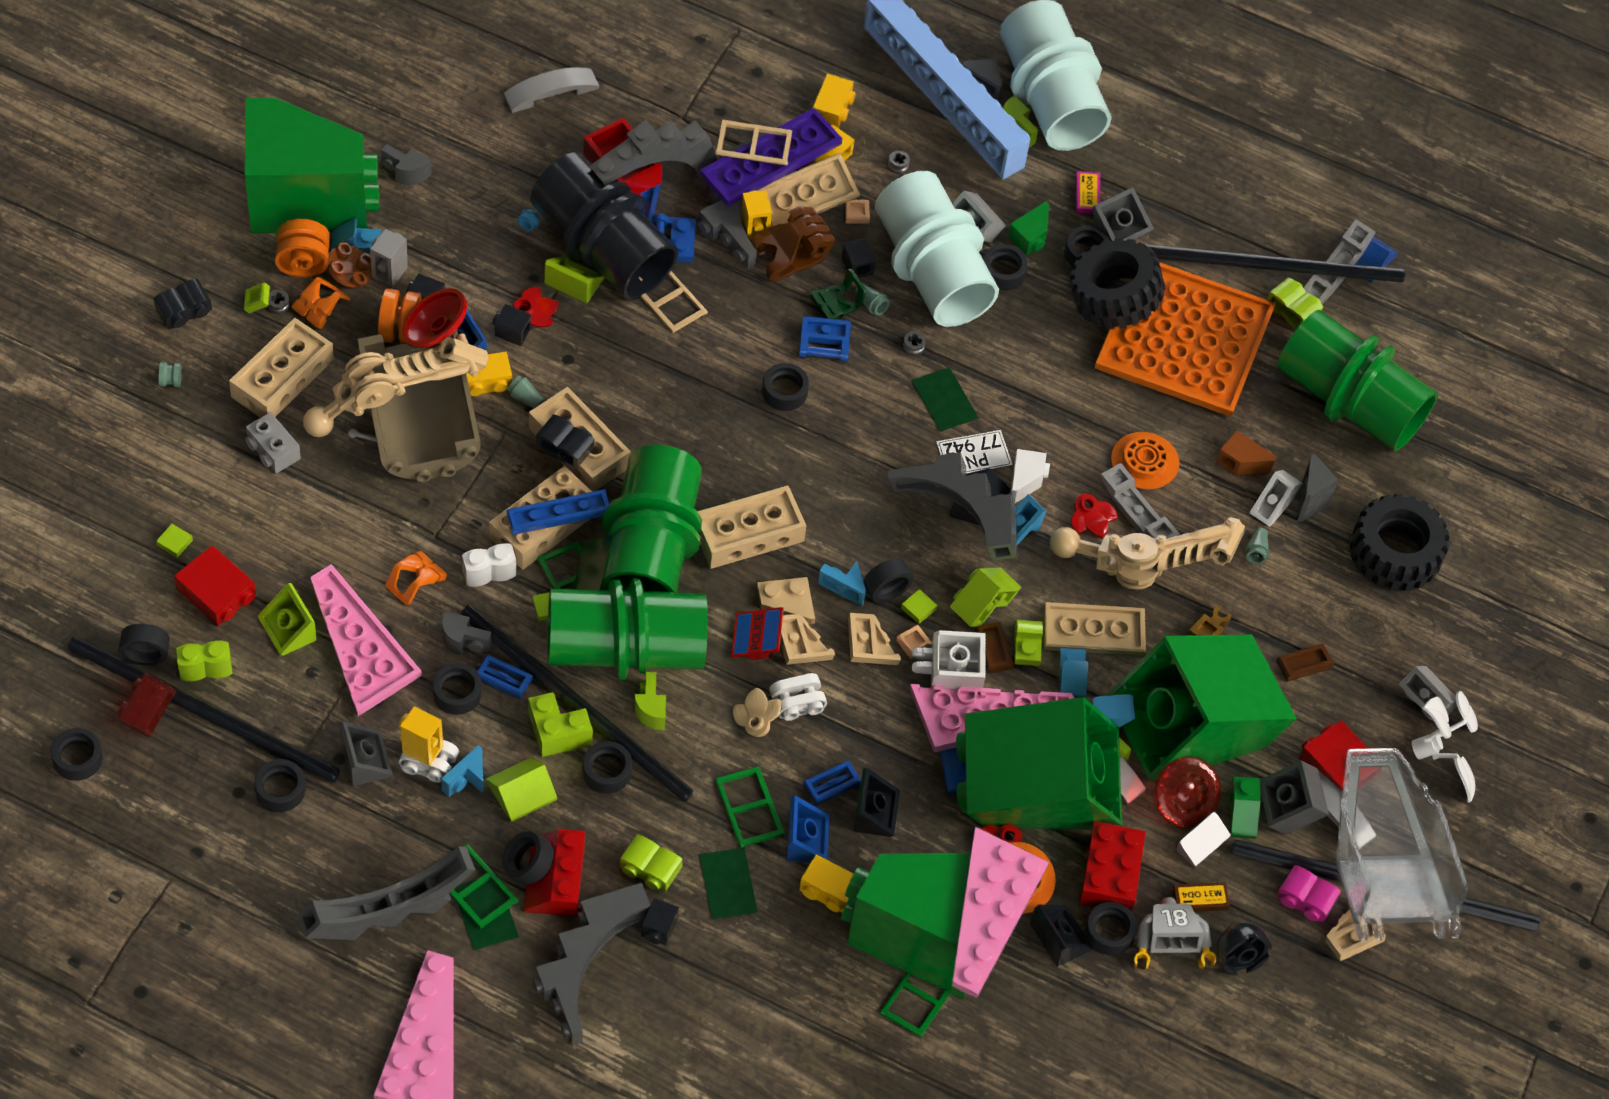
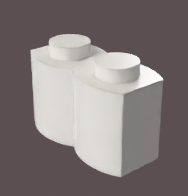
M497 544L487 550L473 549L462 555V570L466 585L478 587L489 583L491 580L506 581L515 577L516 557L512 545Z

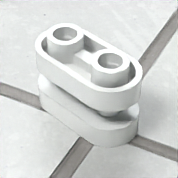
M811 673L783 679L773 683L769 688L772 699H780L781 711L778 717L786 721L794 720L806 714H819L827 706L824 692L818 691L821 688V683L817 674Z
M443 740V748L430 767L404 753L400 757L399 765L407 774H418L427 777L433 782H441V778L452 769L450 763L456 761L459 749L454 744Z

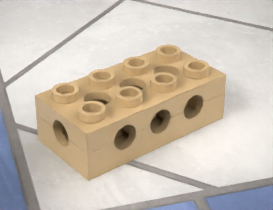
M294 318L229 380L231 398L260 418L270 412L276 417L334 360L333 343Z
M566 387L529 412V429L535 436L553 414L566 417L574 427L586 429L592 434L595 439L594 449L577 469L561 462L592 492L626 471L631 451L569 387Z
M563 466L507 509L592 491L566 466ZM504 510L489 522V538L496 545L511 544L516 557V564L524 570L537 560V557L545 554L588 520L512 535L506 510Z
M789 486L698 511L703 519L699 534L700 546L710 569L801 543L805 540L806 524Z

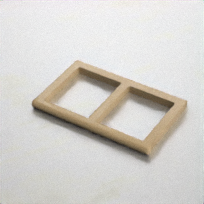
M722 120L715 154L788 165L787 159L792 130ZM726 127L754 131L750 154L722 150ZM759 132L786 136L783 159L755 155Z
M671 271L668 276L679 287L678 289L654 303L646 294H643L641 298L670 331L674 333L699 317L706 315L708 311ZM684 292L699 311L673 325L658 307Z

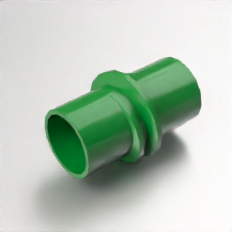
M1321 310L1314 311L1292 334L1279 356L1277 369L1325 402L1324 414L1330 422L1346 417L1394 452L1399 451L1411 440L1429 416L1438 398V392L1393 361L1396 348L1392 345L1378 351L1380 337L1376 334L1371 335L1364 341Z
M658 444L642 446L635 449L629 455L620 498L613 500L604 510L603 529L607 536H613L607 554L601 590H608L612 580H620L623 591H626L631 579H640L644 592L677 593L684 560L691 558L699 551V534L703 521L695 509L702 467L698 460L689 453L672 446Z
M631 579L626 591H623L620 580H612L608 590L550 589L547 625V664L554 666L615 667L619 680H626L630 668H637L639 673H646L647 668L704 670L708 628L706 594L644 592L640 579Z

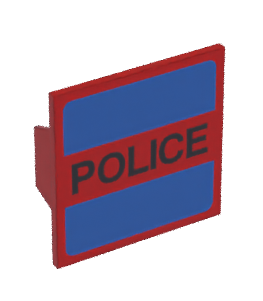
M778 607L736 613L731 658L746 656L751 660L769 658V653L779 652L784 608Z

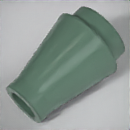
M862 283L866 288L863 301L865 307L871 314H883L889 307L887 296Z
M520 375L512 381L507 389L511 393V397L533 409L545 400L526 377L522 378Z
M1258 527L1254 529L1253 535L1245 549L1246 558L1252 564H1262L1269 557L1268 531L1265 528Z

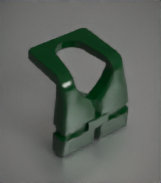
M848 269L842 284L811 291L810 297L817 307L821 308L820 311L826 319L838 320L839 317L843 318L861 308L866 288L853 269ZM854 281L858 289L856 302L842 300L841 294Z

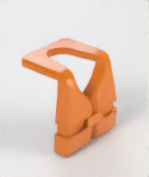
M316 277L300 294L301 297L295 300L291 308L300 316L306 318L317 329H322L327 321L326 318L332 313L339 298L347 301L351 298L329 281ZM320 284L333 289L335 292L326 298L320 299Z
M418 551L408 555L394 565L385 586L405 605H410L420 586L433 584L436 581L446 580L447 573L436 563L432 564L433 561L426 554ZM400 570L412 571L417 575V579L411 583L405 593H401L397 588Z

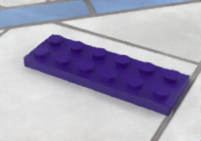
M813 108L778 127L792 130L787 159L788 165L724 156L702 168L700 176L726 206L729 207L742 200L743 193L758 191L842 144V137ZM767 133L757 139L755 155L783 159L786 136ZM752 142L734 152L750 154Z

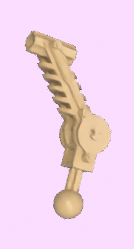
M458 334L456 339L446 337L441 341V344L398 358H394L390 353H385L383 356L374 352L357 355L346 364V373L341 376L342 381L332 388L336 399L326 407L315 406L307 410L303 417L304 429L313 437H324L333 429L334 418L344 410L354 413L355 416H360L366 408L382 406L389 402L394 395L401 396L405 394L404 387L426 381H439L466 373L476 376L479 374L478 370L481 371L487 366L488 353L486 350L468 344L465 334Z
M1230 517L1223 524L1167 539L1165 535H1158L1157 538H1152L1141 533L1128 534L1122 538L1116 534L1105 535L1101 545L1081 540L1079 534L1070 527H1061L1051 535L1049 544L1053 553L1060 558H1070L1076 553L1097 558L1096 569L1106 571L1110 576L1116 575L1117 581L1124 587L1139 590L1151 586L1155 582V578L1161 576L1162 572L1169 568H1176L1181 565H1188L1208 559H1213L1215 564L1222 566L1230 563L1244 534L1245 525L1240 522V519Z

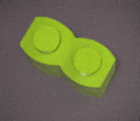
M1289 277L1269 292L1267 300L1276 303L1274 312L1284 317L1294 329H1297L1314 311H1322L1323 305L1316 296L1305 292L1303 286L1298 281Z
M211 641L204 645L185 644L176 648L180 680L198 681L205 677L218 679L232 674L229 642Z
M637 834L620 858V867L628 877L643 879L650 889L666 892L682 868V858L674 852L658 846L650 839Z

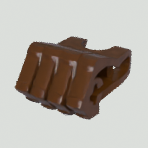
M799 206L790 210V216L787 219L789 223L769 227L750 239L751 244L757 251V257L767 253L776 254L775 259L766 268L767 277L771 281H781L795 272L822 263L835 244V238L829 234V227L823 224L822 217L816 215V211L812 207Z

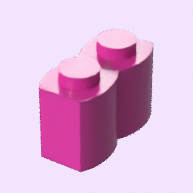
M1294 865L1282 884L1277 898L1287 908L1301 910L1307 919L1313 922L1324 923L1337 902L1341 890L1330 882L1317 878L1310 871Z

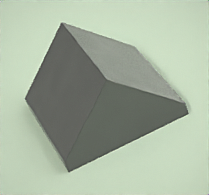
M1133 187L1093 206L1094 226L1103 230L1110 241H1115V238H1122L1123 241H1127V239L1134 240L1154 230Z
M1314 454L1310 456L1302 479L1303 484L1301 486L1297 519L1299 522L1305 521L1329 506L1338 482L1335 475Z
M342 721L339 724L341 744L353 786L393 776L381 731Z

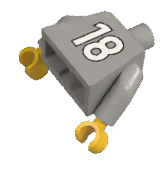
M1164 898L1160 904L1153 906L1152 914H1147L1138 927L1136 947L1139 948V953L1134 958L1133 965L1135 968L1137 967V960L1140 958L1146 961V969L1149 967L1150 956L1147 954V949H1150V953L1201 952L1202 948V955L1198 958V966L1201 969L1205 967L1204 958L1209 959L1211 968L1216 963L1217 957L1210 951L1212 942L1209 925L1198 914L1194 913L1192 906L1189 904H1176L1174 898Z

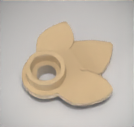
M755 688L747 695L745 704H737L733 707L734 720L739 726L745 727L749 735L753 737L765 736L770 730V722L780 714L781 701L780 699L768 701L765 693L761 689Z

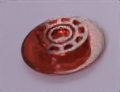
M1193 756L1181 757L1170 762L1159 774L1154 788V801L1157 811L1167 823L1178 828L1198 826L1211 813L1216 811L1221 798V783L1215 769L1207 761Z

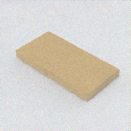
M840 153L788 174L758 190H766L772 210L771 227L777 224L789 223L787 221L790 216L789 211L799 206L812 207L817 215L860 196Z
M1045 602L1044 650L1060 651V648L1085 649L1086 653L1145 656V608Z

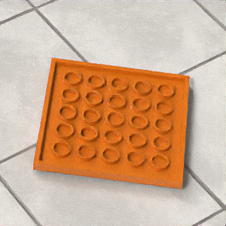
M1159 262L1165 283L1164 297L1159 302L1160 306L1155 312H1151L1149 318L1140 320V323L1133 326V324L1126 326L1127 328L1120 329L1119 327H1114V329H1110L1096 361L1095 369L1232 417L1276 303Z

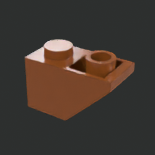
M1236 431L1220 449L1216 463L1236 476L1270 474L1273 471L1277 457L1268 449L1253 442L1250 437Z

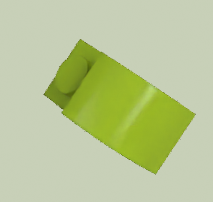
M1013 96L1005 103L1003 110L1014 118L1015 123L1022 130L1028 133L1030 138L1029 147L1036 143L1038 129L1028 120L1030 110L1016 96Z
M1016 619L1014 625V664L1040 666L1041 639L1043 635L1042 621Z
M646 672V681H640V694H635V714L638 720L646 727L654 730H665L666 695H656V672Z

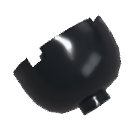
M1237 923L1229 926L1217 941L1218 958L1226 972L1232 975H1238L1236 971L1246 969V974L1258 969L1268 960L1270 956L1268 950L1269 948L1272 949V945L1265 933L1251 923Z

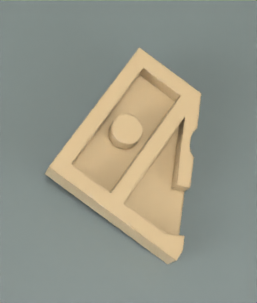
M807 577L757 582V591L762 610L783 607V615L801 614L808 624H815V615Z
M850 613L847 619L851 662L899 665L901 657L892 650L889 645L890 639L886 632L881 629L874 614Z
M801 614L783 615L780 644L787 665L833 660L835 656L834 650L832 648L828 650L820 641L821 636L809 627L808 622Z
M1351 906L1347 913L1343 914L1338 920V925L1333 927L1326 936L1327 945L1339 961L1385 941V933L1370 913V920L1357 921Z

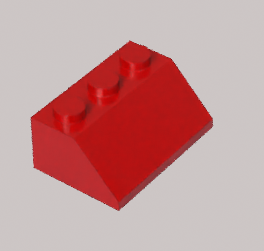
M557 829L540 835L551 843L554 858L549 871L540 881L527 884L524 912L577 917L585 850V831ZM536 845L531 847L529 864L535 856Z

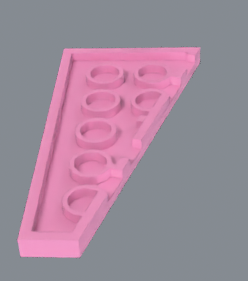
M332 564L310 577L316 599L358 716L422 676L420 668Z
M920 684L910 685V692L934 752L956 747L958 732L965 731V713L1074 698L1072 693L1041 691L1040 694L1024 693V690H1014V693L1001 692V689L960 687L959 689H944L943 686L934 685L933 688L920 687Z
M975 827L952 981L953 987L975 998L978 997L1049 863Z
M427 951L376 1088L374 1099H453V957Z

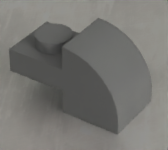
M388 144L381 149L382 165L389 171L395 172V182L403 185H415L425 181L431 175V159L411 149L407 154H404Z
M447 611L444 612L442 618L443 640L449 650L460 656L464 647L473 652L489 653L492 645L490 631L470 627V617Z

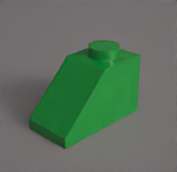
M1047 201L1010 225L1008 238L1026 256L1034 251L1038 252L1045 245L1049 203Z
M1233 777L1228 791L1230 837L1256 839L1261 802L1260 778Z

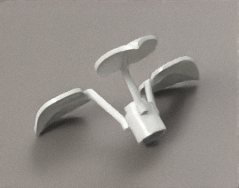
M1459 691L1456 693V704L1463 717L1462 720L1450 727L1448 713L1442 700L1439 697L1429 699L1422 709L1433 718L1438 730L1412 740V747L1419 760L1431 755L1434 760L1438 758L1454 759L1456 769L1467 793V803L1472 801L1475 793V778L1468 762L1464 757H1460L1455 753H1439V750L1443 749L1440 737L1450 738L1452 731L1465 724L1471 733L1476 732L1478 728L1477 718L1472 707L1469 705L1463 692Z

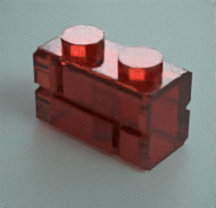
M144 673L142 678L139 677L132 686L133 694L129 701L125 700L120 706V716L118 719L125 725L151 737L176 691L170 685Z

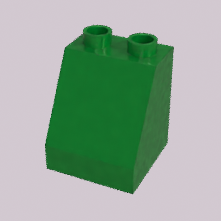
M246 98L245 182L251 234L277 233L280 225L294 219L316 221L324 225L330 233L333 232V229L356 217L357 228L367 229V213L380 212L379 184H366L378 183L377 154H364L363 134L277 98Z
M1253 635L1165 636L1106 695L1130 694L1133 696L1135 719L1124 724L1122 727L1149 781L1172 780L1267 748L1297 719Z
M1079 697L965 713V731L958 732L956 736L958 757L962 763H966V781L960 782L957 787V800L963 813H967V815L983 826L993 825L1001 827L1006 824H1012L1019 829L1092 830L1094 821L1122 826L1119 727L1086 698Z
M971 853L879 854L870 872L858 867L847 887L845 896L849 899L841 915V920L851 924L847 944L906 973H912L913 976L944 991L948 990L954 996L964 999L966 993L953 987L952 981Z

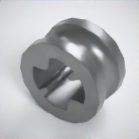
M903 151L892 152L888 162L889 169L897 174L906 172L910 162L909 155Z
M280 289L271 291L269 293V311L274 314L285 313L289 308L288 294ZM278 299L282 300L279 304H275Z
M917 331L908 332L904 337V351L912 356L921 354L924 351L926 342L924 335ZM912 341H916L917 346H913Z

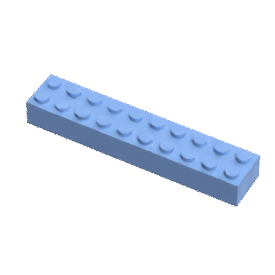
M867 0L864 29L1002 179H1005L1025 168L1030 143L1028 133L1022 130L1015 123L1014 118L1001 108L1000 103L989 95L982 84L976 81L971 72L958 61L956 55L951 53L944 46L942 40L930 31L928 25L916 16L915 11L909 8L903 0Z

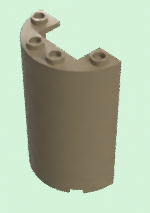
M457 330L449 338L456 339V336L458 335ZM382 334L358 339L360 354L374 352L383 356L385 353H390L394 358H398L426 349L413 348L407 343L385 348ZM466 374L404 387L405 394L401 396L394 395L384 405L371 408L381 463L389 473L395 476L417 480L418 482H426L442 476L451 477L455 475L456 471L471 463L479 453L481 442Z

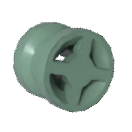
M160 362L159 386L165 387L167 384H170L174 387H180L182 377L181 363L168 365L166 362Z

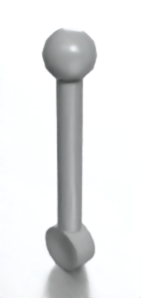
M353 428L348 431V435L351 438L359 437L377 442L375 436L360 433Z

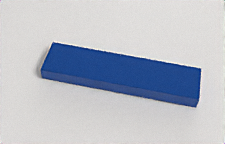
M603 489L507 509L506 515L512 535L602 517L604 510L609 505L606 491Z

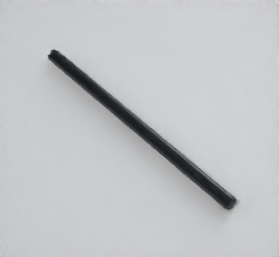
M1147 245L1148 248L1155 252L1158 259L1401 283L1404 282L1406 275L1404 269Z
M467 605L461 611V615L470 617V625L474 628L490 631L493 644L529 674L533 675L547 689L554 692L571 709L576 711L586 708L590 723L595 729L611 742H617L624 746L630 753L631 759L679 799L686 802L692 797L693 789L473 606Z
M73 636L67 645L70 651L285 760L297 764V766L331 783H335L340 775L338 768L76 636Z
M1238 839L1233 841L1231 853L1234 855L1293 869L1294 865H1297L1314 875L1345 882L1340 865ZM1355 869L1360 887L1434 905L1428 887ZM1444 892L1448 908L1451 910L1534 931L1540 925V917L1538 915Z

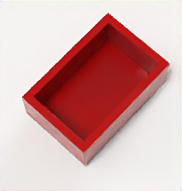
M621 118L585 136L584 156L593 164L628 139L627 133L633 128L625 118ZM660 162L637 168L619 177L612 183L622 181L631 187V193L641 194L662 183V165Z
M1094 821L1089 838L1079 905L1095 907L1100 903L1112 901L1121 903L1132 912L1136 901L1146 831Z

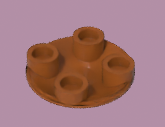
M342 242L329 253L328 269L333 278L340 284L349 288H360L365 286L372 277L371 255L346 242Z

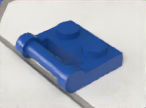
M661 213L655 214L653 216V224L663 234L664 228H671V242L677 247L679 252L676 262L693 263L696 219L667 217Z
M803 316L799 357L837 358L840 361L848 362L851 321ZM808 342L841 345V349L808 346Z

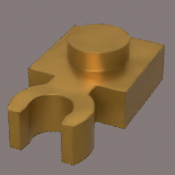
M1216 606L1213 609L1211 618L1204 614L1189 629L1188 635H1222L1224 632L1223 627L1229 624L1232 615L1229 613L1224 618L1219 617L1218 614L1220 613L1221 606Z

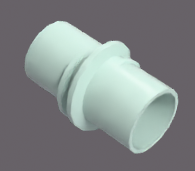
M1053 0L1033 1L1015 9L1006 17L1000 28V36L1015 68L1010 84L1014 96L1024 105L1032 107L1050 147L1056 150L1069 151L1082 148L1094 142L1108 129L1112 117L1097 86L1102 67L1095 56L1090 42L1081 37H1075L1062 6Z
M916 171L906 174L883 189L876 199L875 210L895 245V249L892 252L891 265L899 278L915 283L936 323L944 327L958 326L968 323L986 312L998 298L999 288L979 253L983 246L984 237L976 226L970 212L955 209L937 175L929 171Z

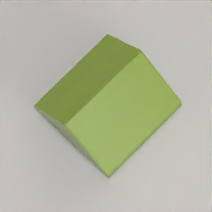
M565 256L547 259L545 263V284L586 304L604 279L599 272L580 263L573 262Z
M287 583L257 616L277 651L282 656L317 641L313 618L292 583Z
M530 757L486 779L488 786L510 822L557 800V795L545 764L534 757Z

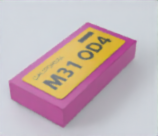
M1077 171L1076 213L1093 214V206L1100 203V173Z

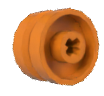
M294 219L279 226L276 233V266L280 271L294 277L309 278L323 273L327 269L329 261V231L324 225L309 219Z
M385 289L378 321V335L382 334L384 343H392L398 333L400 343L406 344L402 337V326L409 312L421 301V293L408 291L402 301L399 290Z

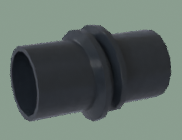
M573 152L564 155L545 169L537 179L530 196L532 205L564 237L563 250L571 261L580 264L585 262L589 267H594L625 299L635 300L641 298L643 294H648L661 284L671 272L679 253L677 247L644 215L646 207L644 198L638 193H631V187L627 183L618 181L604 186L591 170L590 165L592 163L583 154Z

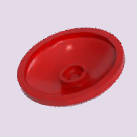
M446 288L433 292L423 298L413 307L403 323L402 337L404 341L413 348H429L440 344L446 337L452 336L460 327L466 315L467 300L465 296L457 289Z

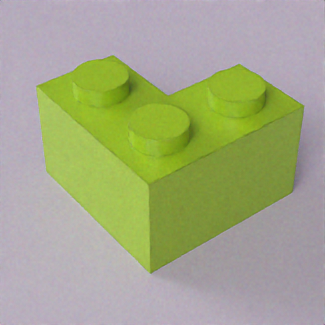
M1001 567L979 568L971 573L967 585L954 595V601L950 608L970 627L981 626L996 607L1007 606L1022 587Z
M554 692L528 698V714L542 757L592 745L593 729L586 708L560 714Z

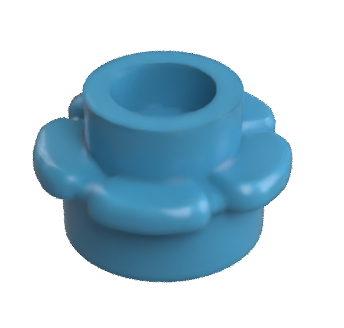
M531 209L520 211V216L517 219L520 227L526 231L537 229L540 225L539 215Z

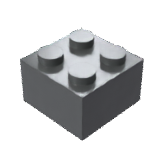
M1301 760L1260 779L1261 796L1270 828L1286 835L1329 815L1318 769Z

